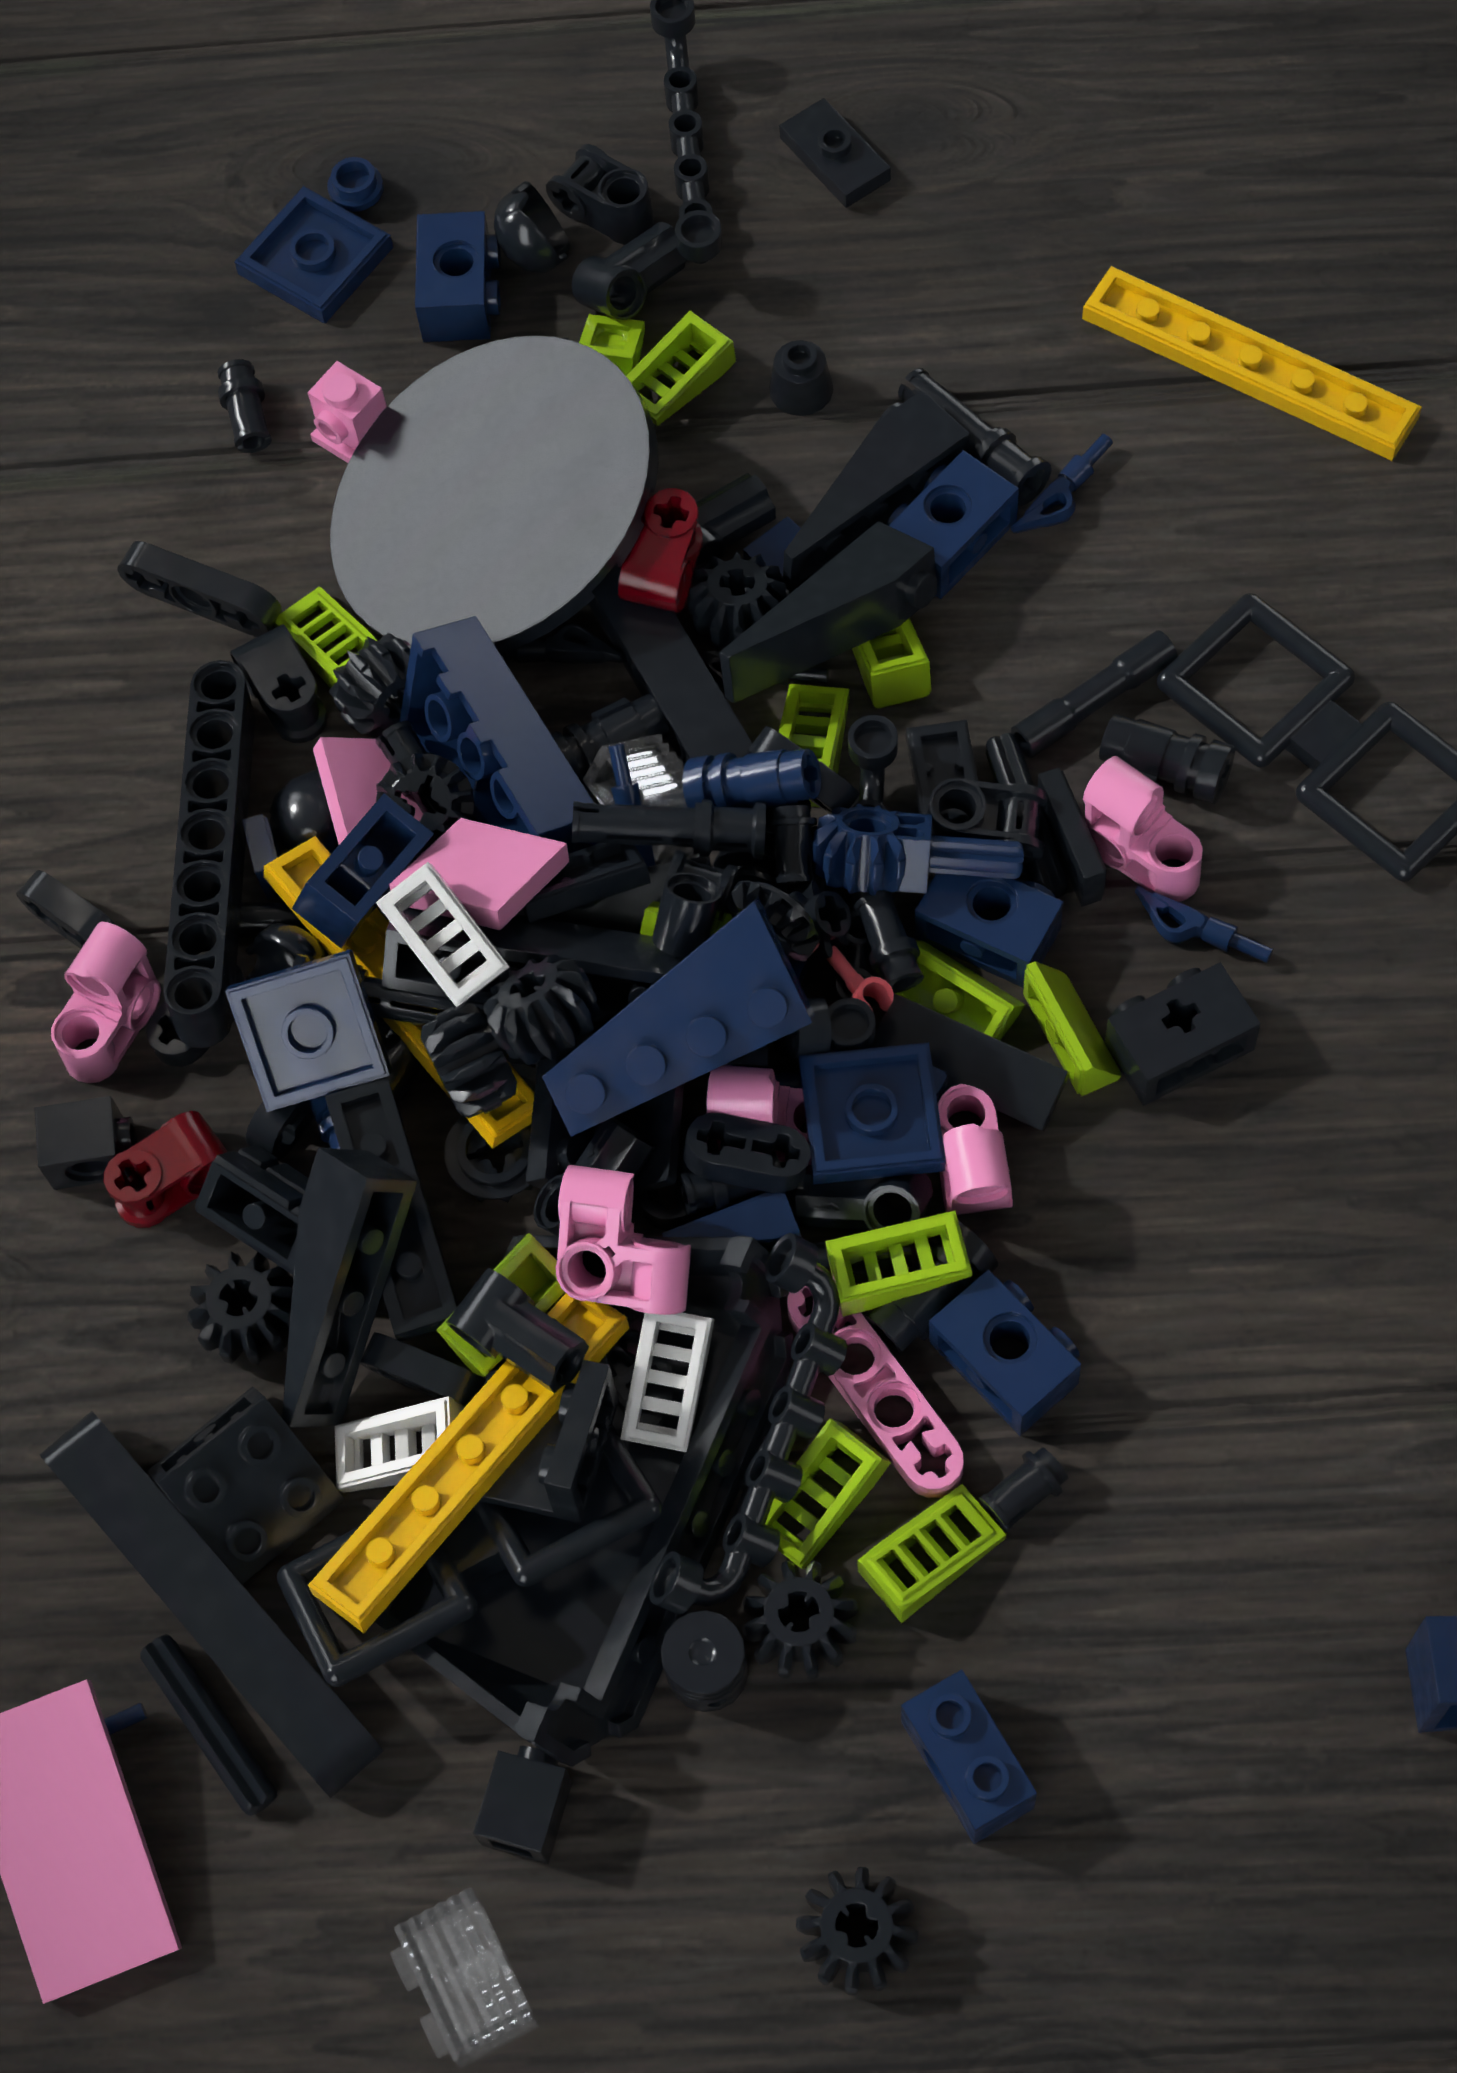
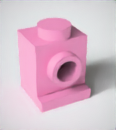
M336 361L307 392L315 416L314 424L316 426V429L310 435L313 442L349 463L356 447L387 406L383 390L380 386Z

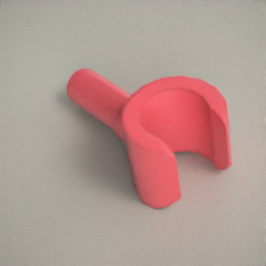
M832 946V957L826 960L846 983L847 989L852 994L851 998L862 1000L870 1006L864 999V996L872 997L878 1002L880 1008L887 1012L894 1000V992L891 985L880 977L872 976L864 979L861 974L856 972L836 946Z

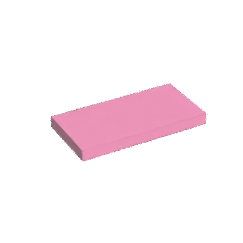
M87 1679L0 1713V1875L43 2004L182 1949L92 1682Z

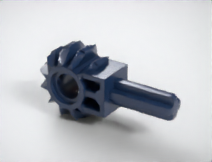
M858 803L855 807L849 809L844 807L833 808L831 814L819 817L817 829L814 831L812 861L814 862L815 874L826 879L827 886L832 888L843 887L848 889L850 894L868 892L874 896L879 890L926 893L928 873L1016 879L1020 877L1023 870L1024 849L1023 844L1018 841L931 835L932 816L929 814L902 813L900 811L889 812L884 810L881 805L864 807Z

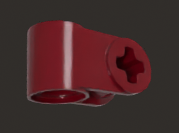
M667 488L658 491L649 498L641 518L644 527L634 547L622 564L618 584L620 599L676 613L682 611L690 591L693 571L703 547V533L698 523V507L695 499L688 492L677 488Z
M187 1111L171 1118L159 1130L112 1158L104 1171V1184L109 1195L115 1200V1206L120 1217L128 1225L137 1228L152 1227L199 1197L212 1161L215 1160L217 1155L227 1153L228 1151L198 1111ZM129 1167L132 1173L128 1178L124 1172V1169ZM142 1185L144 1188L143 1190H140L138 1192L134 1190L136 1187ZM147 1201H152L154 1205L152 1210L148 1209Z

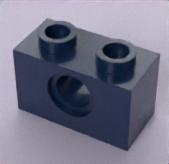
M485 211L417 215L415 310L423 342L491 339V316L501 314L498 280H491V269H501V248L496 235L489 234Z
M963 450L948 466L940 465L928 478L924 490L909 505L907 503L900 505L892 513L886 525L934 547L937 578L936 596L942 599L1017 522L1019 488ZM941 520H954V521H956V522H954V523H941V522H939V521H941Z
M384 793L306 882L292 909L342 949L377 908L378 905L375 902L391 891L389 884L421 855L434 833Z
M936 873L915 909V938L1024 988L1026 965L1034 961L1042 964L1061 930L1063 901L1057 899L1045 886L1032 881L1022 883L1015 879ZM986 909H995L1002 912L1005 916L999 920L989 921L982 919L977 914Z
M988 1269L929 1320V1342L1008 1425L1021 1436L1079 1384L1081 1363L1077 1359L1080 1358V1352L1062 1330L1057 1327H1052L1048 1330L1031 1313L1034 1310V1306L1017 1284L1011 1280H1006L1002 1283ZM1013 1338L1020 1341L1027 1351L1019 1358L1004 1359L998 1356L991 1346L1000 1339Z
M962 1669L901 1704V1723L973 1844L1034 1809L1037 1796L1036 1790Z

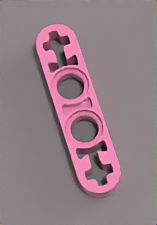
M806 1286L797 1293L789 1292L787 1297L788 1317L796 1334L808 1323L810 1315L807 1317L803 1316L806 1312L805 1299L812 1296ZM839 1307L838 1319L835 1325L838 1331L835 1335L845 1339L847 1345L859 1343L868 1347L872 1351L875 1360L872 1367L860 1375H851L839 1368L835 1374L828 1377L914 1492L927 1498H941L947 1495L959 1485L963 1476V1452L959 1443L863 1314L857 1313L842 1317ZM846 1322H850L852 1324L850 1326L843 1328ZM889 1395H898L910 1402L914 1412L911 1419L905 1425L888 1427L876 1418L874 1410L877 1403ZM924 1425L930 1429L922 1432V1444L935 1458L944 1453L948 1456L945 1461L946 1475L938 1478L932 1471L926 1472L923 1475L918 1473L921 1468V1455L910 1440L920 1432ZM910 1441L903 1450L896 1446Z

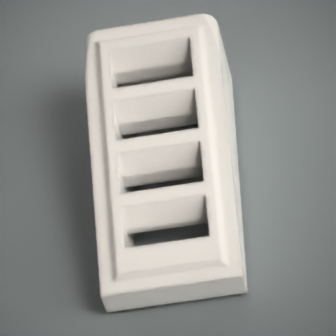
M429 862L375 902L457 1008L510 968L452 889ZM433 890L439 900L409 921L404 911ZM448 910L455 920L425 942L418 932ZM464 930L471 940L443 962H440L434 952ZM477 951H480L487 961L456 984L449 973Z
M644 1313L620 1440L687 1452L715 1319L686 1313L671 1315ZM659 1330L695 1336L692 1349L656 1343ZM653 1356L688 1362L687 1376L651 1369ZM653 1383L684 1389L682 1403L645 1396L647 1384ZM642 1409L679 1416L677 1429L639 1422Z
M447 1396L336 1425V1488L345 1493L397 1485L465 1407ZM421 1431L422 1453L417 1454L416 1432ZM395 1435V1460L390 1461V1436ZM371 1439V1466L364 1468L363 1440Z

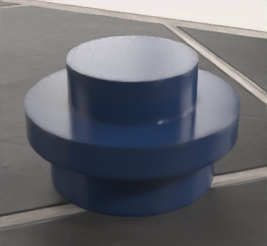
M349 157L339 161L333 167L327 188L333 203L347 211L357 212L366 210L379 201L383 194L384 184L380 172L368 160L360 157Z

